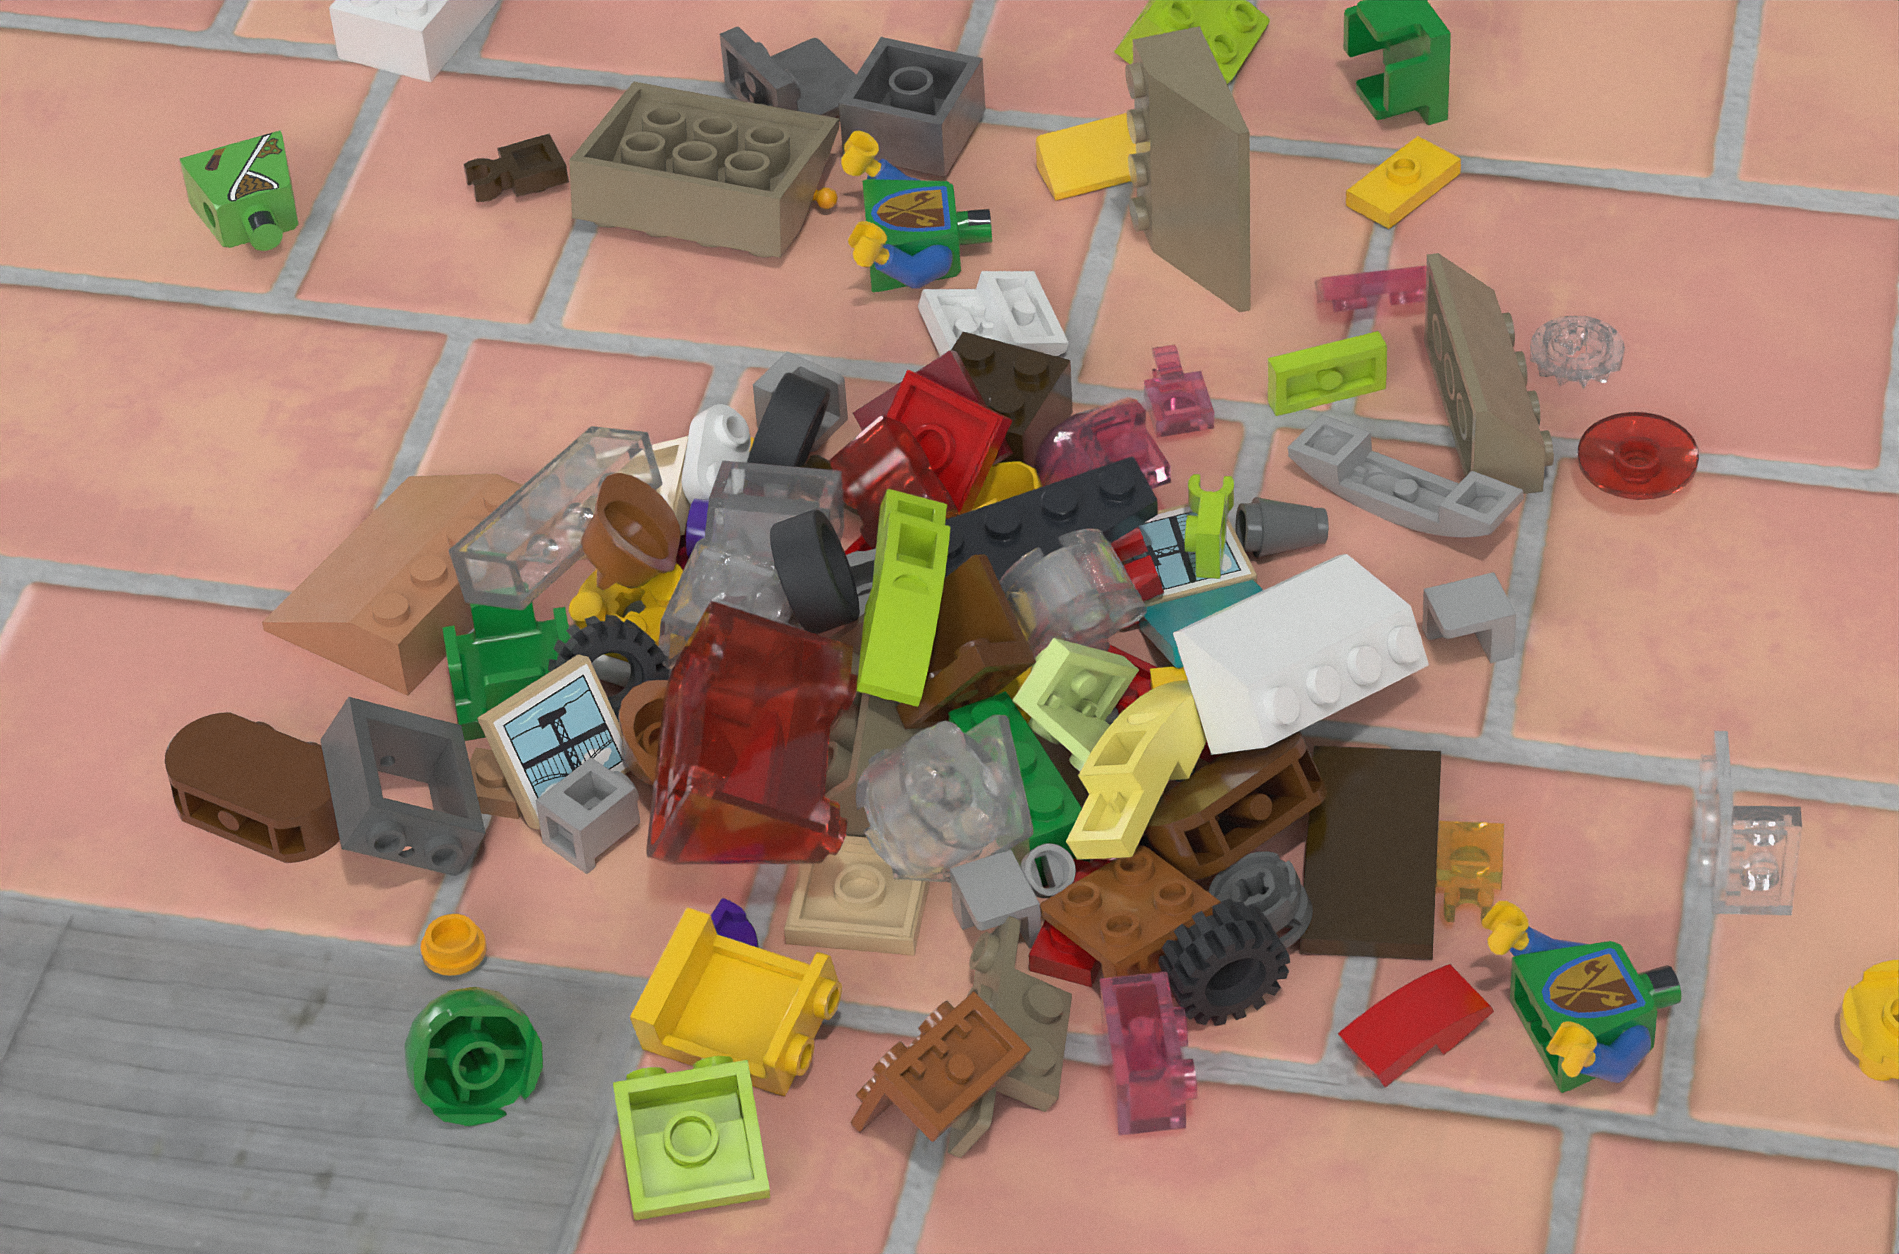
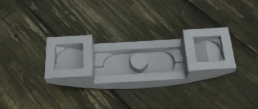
M1320 414L1288 446V456L1306 473L1336 495L1389 522L1428 534L1447 537L1489 535L1524 499L1522 489L1475 471H1471L1460 483H1456L1372 451L1371 432Z

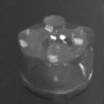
M1082 529L1057 537L1063 548L1044 556L1038 547L1019 559L1001 577L999 583L1034 658L1048 647L1053 638L1108 651L1110 643L1107 639L1121 628L1140 620L1147 612V607L1114 548L1108 542L1103 532L1098 529Z
M943 721L933 727L919 731L871 763L863 771L858 781L856 804L857 810L864 806L870 827L863 831L872 848L886 863L906 875L920 876L923 873H936L935 875L947 871L992 843L1001 834L1008 816V797L1013 792L1014 784L1009 770L1003 764L995 762L977 741L963 733L957 725L952 722Z

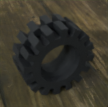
M606 615L605 621H600L596 616L585 618L587 627L580 630L574 624L566 630L572 636L566 644L558 639L553 649L559 656L557 660L549 659L548 670L550 672L577 655L589 657L591 663L598 657L608 653H617L625 656L630 664V679L621 692L607 697L619 722L618 716L621 701L633 687L646 681H670L669 670L662 663L666 658L663 651L655 644V641L628 619L623 622L616 615Z
M1233 901L1229 911L1224 903L1213 905V915L1205 917L1201 910L1192 916L1195 924L1190 928L1181 924L1174 930L1178 938L1177 941L1166 940L1162 949L1166 955L1159 956L1158 965L1162 970L1160 974L1184 1015L1189 1020L1194 1018L1197 1024L1206 1025L1211 1018L1216 1026L1226 1024L1227 1015L1232 1014L1235 1020L1247 1017L1245 1008L1253 1005L1256 1010L1260 1009L1266 1004L1262 998L1265 993L1275 996L1281 989L1277 980L1287 978L1289 969L1286 964L1290 963V956L1265 914L1261 913L1260 909L1253 904L1247 908L1244 902Z

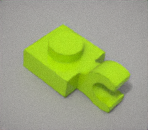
M1193 474L1188 481V504L1190 509L1198 514V516L1187 515L1185 552H1195L1196 577L1220 579L1227 537V516L1234 506V480L1232 476H1224L1223 486L1220 490L1215 492L1204 491L1201 489L1200 474Z

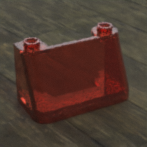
M712 600L710 601L672 669L664 695L646 846L648 858L670 865L821 864L828 854L834 856L838 854L846 836L848 821L847 818L840 816V804L837 801L824 797L830 724L839 709L847 711L850 708L857 692L858 675L851 673L853 646Z

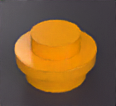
M447 914L436 918L428 925L422 938L420 949L422 959L430 970L441 975L450 976L460 975L477 967L486 955L487 945L483 931L469 917L461 914Z

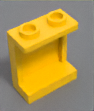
M687 907L632 1011L630 1020L643 1050L691 1066L699 1060L714 1056H729L733 1058V1062L748 1060L752 1086L785 1097L795 1076H802L807 1071L814 1053V1038L823 1019L830 1020L836 1013L841 1000L842 984L838 981L830 955L816 952L811 964H807L717 935L710 914Z

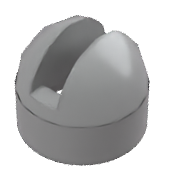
M1044 844L1032 849L1024 856L1020 865L1035 896L1039 898L1052 897L1071 885L1075 878V864L1071 855L1064 848L1055 844ZM1041 857L1044 875L1050 887L1048 889L1042 886L1035 858Z

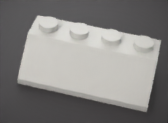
M1348 554L1335 556L1173 633L1211 755L1266 748L1429 665L1411 605Z

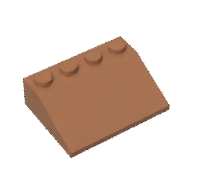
M498 474L409 476L262 621L263 629L270 634L408 696L447 656L442 627L455 625L456 636L468 634L474 628L470 600L474 597L510 591L553 546L545 494Z

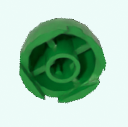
M480 987L449 990L431 1000L412 1022L404 1044L407 1075L422 1103L427 1105L433 1114L444 1122L464 1126L491 1123L506 1116L507 1113L499 1108L514 1103L520 1095L525 1101L535 1089L543 1068L542 1042L526 1013L499 991Z

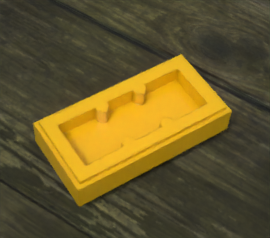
M1417 136L1347 189L1346 206L1390 229L1461 174V158Z

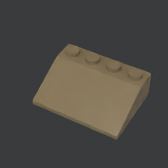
M1200 26L1133 39V64L1126 65L1125 75L1128 91L1131 98L1134 99L1135 109L1127 110V125L1133 144H1136V153L1128 155L1131 181L1133 186L1137 188V197L1130 198L1129 200L1130 215L1136 232L1144 230L1152 251L1238 312L1251 310L1250 132Z
M633 82L569 160L572 218L594 222L600 227L610 228L617 226L643 231L653 237L669 236L696 241L705 247L722 246L748 251L758 257L775 256L781 258L802 228L838 133L839 118Z

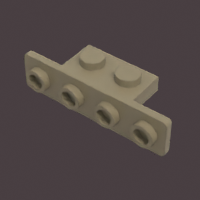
M1009 916L1005 923L999 925L992 934L984 932L977 940L969 962L970 968L975 970L974 983L967 996L974 991L1031 1048V1051L1015 1069L950 1126L948 1153L962 1158L989 1129L992 1122L996 1091L1044 1112L1049 1109L1059 1096L1072 994L1014 969L1021 921L1012 916Z

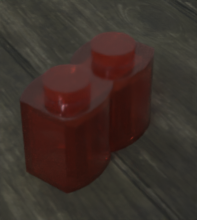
M884 415L879 416L829 460L836 479L833 481L834 489L847 505L858 510L863 522L860 532L872 549H875L877 545L880 506L887 489L947 504L946 519L959 515L958 509L948 490L931 469L929 460L921 445L902 422Z

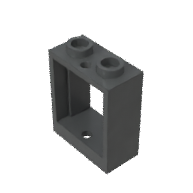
M348 697L320 740L341 848L457 876L486 834L461 725ZM378 771L428 783L434 810L383 798ZM407 846L412 847L409 850L402 851Z

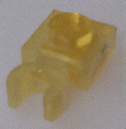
M1439 821L1436 887H1446L1444 890L1443 915L1447 922H1455L1456 908L1463 903L1477 905L1481 910V921L1494 906L1493 889L1502 890L1504 823Z

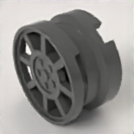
M1274 852L1247 854L1227 869L1219 872L1209 889V893L1220 900L1221 903H1224L1228 911L1233 901L1244 902L1247 908L1253 904L1260 909L1261 913L1265 914L1275 932H1278L1283 927L1291 929L1286 935L1280 937L1285 948L1291 946L1305 933L1312 919V903L1304 887L1301 885L1294 866L1290 861L1280 860L1278 854Z

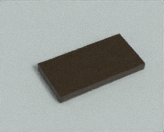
M1314 746L1313 760L1328 792L1324 801L1309 811L1304 889L1312 903L1313 915L1307 930L1300 937V954L1433 960L1441 751Z

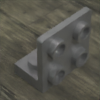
M739 26L720 34L725 86L738 99L745 102L833 118L839 115V101L856 74L818 38H811L770 56L761 42L755 43Z

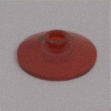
M1625 412L1605 417L1591 425L1579 441L1577 460L1585 478L1600 490L1621 498L1649 500L1668 496L1685 487L1697 471L1699 450L1692 435L1677 422L1652 413Z

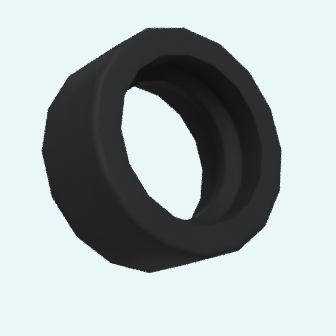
M790 372L783 375L770 399L755 435L745 467L747 477L784 492L792 490L800 476L798 474L802 464L806 463L822 424L830 399L829 388Z
M813 509L773 524L770 530V546L774 564L788 603L803 629L811 635H817L856 621L860 614L854 577L842 544L826 515L818 509Z

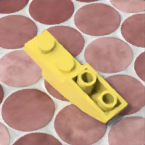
M1188 680L1173 681L1158 686L1140 696L1121 712L1106 729L1091 751L1078 775L1089 795L1066 840V843L1077 859L1132 857L1168 780L1189 779L1207 739Z

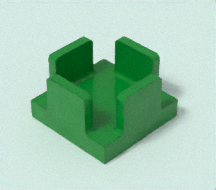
M1362 0L1356 6L1345 9L1343 49L1347 55L1355 57L1383 49V64L1386 66L1384 73L1356 81V93L1376 120H1382L1410 111H1417L1428 126L1448 120L1451 32L1427 0Z
M529 589L474 597L470 600L474 631L472 633L456 636L455 625L442 627L458 724L462 727L465 741L486 738L477 718L550 673L548 670L549 659L557 660L559 656L553 649L558 639L566 644L571 638L570 634L566 631L569 629L565 606L553 608V620L537 621Z

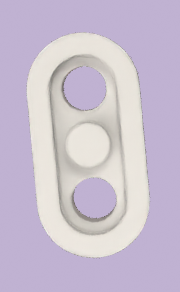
M714 405L694 417L690 425L682 472V487L689 503L692 504L694 499L717 500L721 505L722 513L738 505L742 499L746 477L745 467L751 444L747 422L737 411L727 405Z

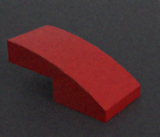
M1448 964L1397 989L1362 1013L1337 1034L1347 1048L1386 1088L1433 1046L1445 1055L1487 1019L1494 1010L1451 964Z

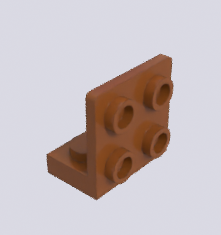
M1141 845L1137 846L1132 857L1117 858L1040 904V910L1043 919L1101 962L1111 1013L1128 1025L1174 997L1161 976L1160 971L1162 970L1158 965L1159 956L1166 955L1162 949L1166 940L1177 941L1178 938L1174 930L1179 925L1184 924L1190 928L1195 924L1192 916L1201 910L1205 917L1213 915L1212 906L1220 904L1221 901L1150 849Z
M974 991L955 1008L948 1001H945L922 1022L918 1028L921 1034L908 1047L902 1041L898 1042L874 1065L872 1071L875 1075L856 1094V1097L862 1104L850 1123L860 1133L894 1103L934 1142L1026 1058L1031 1048Z

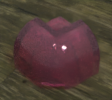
M1131 397L1076 413L1050 429L1037 450L1033 467L1037 471L1042 486H1046L1134 456L1151 489L1171 483V465L1146 428V410L1137 399Z

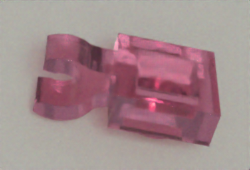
M1175 344L1152 348L1156 369H1152L1153 379L1144 380V399L1156 438L1213 429L1214 409L1202 372H1183Z

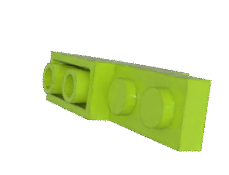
M891 489L886 490L880 506L873 584L864 612L856 689L858 692L916 707L919 706L929 667L945 578L950 526L945 525L947 504Z

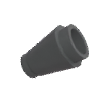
M1254 497L1251 503L1239 504L1236 513L1235 529L1245 552H1253V555L1257 558L1309 547L1314 544H1325L1328 538L1329 523L1325 508H1313L1312 506Z

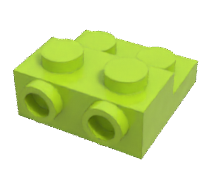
M714 1056L697 1061L693 1064V1069L666 1073L664 1068L648 1067L630 1072L626 1075V1080L613 1082L634 1221L770 1198V1188L748 1060L733 1062V1058L729 1056Z

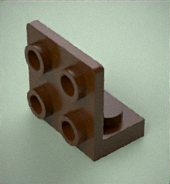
M985 554L973 555L944 578L935 637L921 701L918 707L905 703H900L895 707L905 730L949 725L948 712L994 696L1036 663L991 563Z

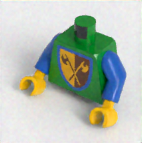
M854 131L844 144L845 153L841 158L842 168L848 175L861 176L865 172L868 176L866 180H862L866 221L857 223L848 239V244L851 248H854L852 253L855 262L861 267H870L872 292H881L906 286L919 289L936 280L956 277L961 272L959 245L992 242L990 209L956 211L953 184L948 181H923L909 177L885 159H880L879 161L874 159L879 151V146L871 135L863 131Z
M1498 901L1481 921L1485 929L1493 931L1487 938L1491 951L1496 955H1504L1510 950L1512 955H1514L1511 967L1510 1002L1561 1093L1575 1089L1596 1078L1613 1083L1623 1082L1654 1047L1657 1010L1681 1002L1680 984L1671 966L1665 965L1637 973L1621 944L1613 941L1586 944L1553 939L1531 928L1525 913L1515 904L1508 901Z

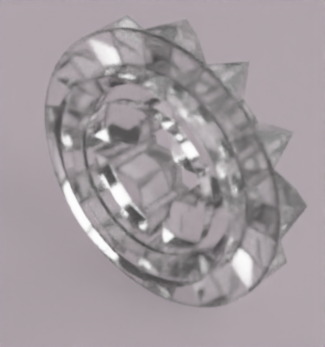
M1564 316L1548 321L1536 330L1530 344V361L1537 364L1540 376H1555L1559 386L1564 385L1568 381H1575L1584 389L1589 380L1607 383L1611 372L1621 370L1625 346L1618 331L1606 322L1587 316ZM1583 345L1586 346V353H1581L1577 358L1568 357V355H1574L1577 350L1580 351Z

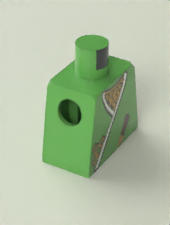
M280 130L179 159L188 201L223 247L231 248L250 242L255 249L268 251L279 245L284 232L294 230L299 225L283 135Z

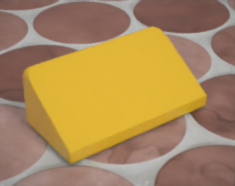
M1127 113L1042 134L1035 140L1037 169L1055 201L1131 181L1128 155L1136 153V144H1133L1130 138Z

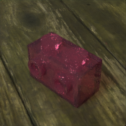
M1167 972L1100 979L1102 1034L1118 1136L1186 1128V1100L1198 1098L1197 1080L1193 1058L1182 1059L1180 1047H1188L1186 1014L1184 1006L1173 1007Z

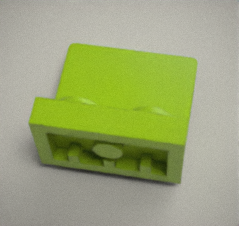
M1149 0L1114 53L1127 63L1132 64L1133 39L1200 26L1228 85L1264 32L1270 19L1247 0Z

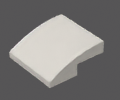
M981 271L976 289L922 290L918 309L940 356L952 349L963 331L1053 356L1061 355L1067 350L1069 342L1034 271Z

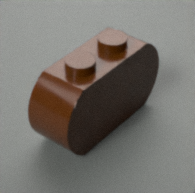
M231 712L216 713L199 718L183 727L170 741L165 753V767L175 807L183 822L284 863H295L315 858L331 849L340 841L322 746L320 744L302 741L275 730L267 723L254 722Z
M1298 731L1266 748L1223 753L1192 774L1189 779L1183 780L1161 795L1143 834L1152 852L1189 879L1195 881L1221 872L1321 804L1326 798L1328 791L1301 732Z

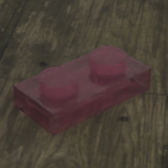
M1426 265L1322 277L1315 281L1317 304L1332 302L1333 313L1367 309V298L1389 296L1390 306L1425 302Z

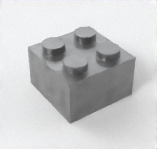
M880 37L839 101L843 154L845 153L844 144L854 131H863L871 135L879 146V151L874 158L875 160L885 159L894 166L945 177L986 110L983 58Z

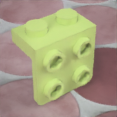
M1053 638L1048 647L1035 658L1036 663L1032 665L1030 675L1013 701L1031 716L1028 725L1033 731L1052 743H1061L1073 753L1069 761L1077 770L1081 771L1091 751L1110 726L1105 719L1111 714L1139 669L1122 655Z

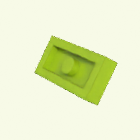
M1376 331L1268 358V403L1275 416L1386 389L1387 344L1380 332Z

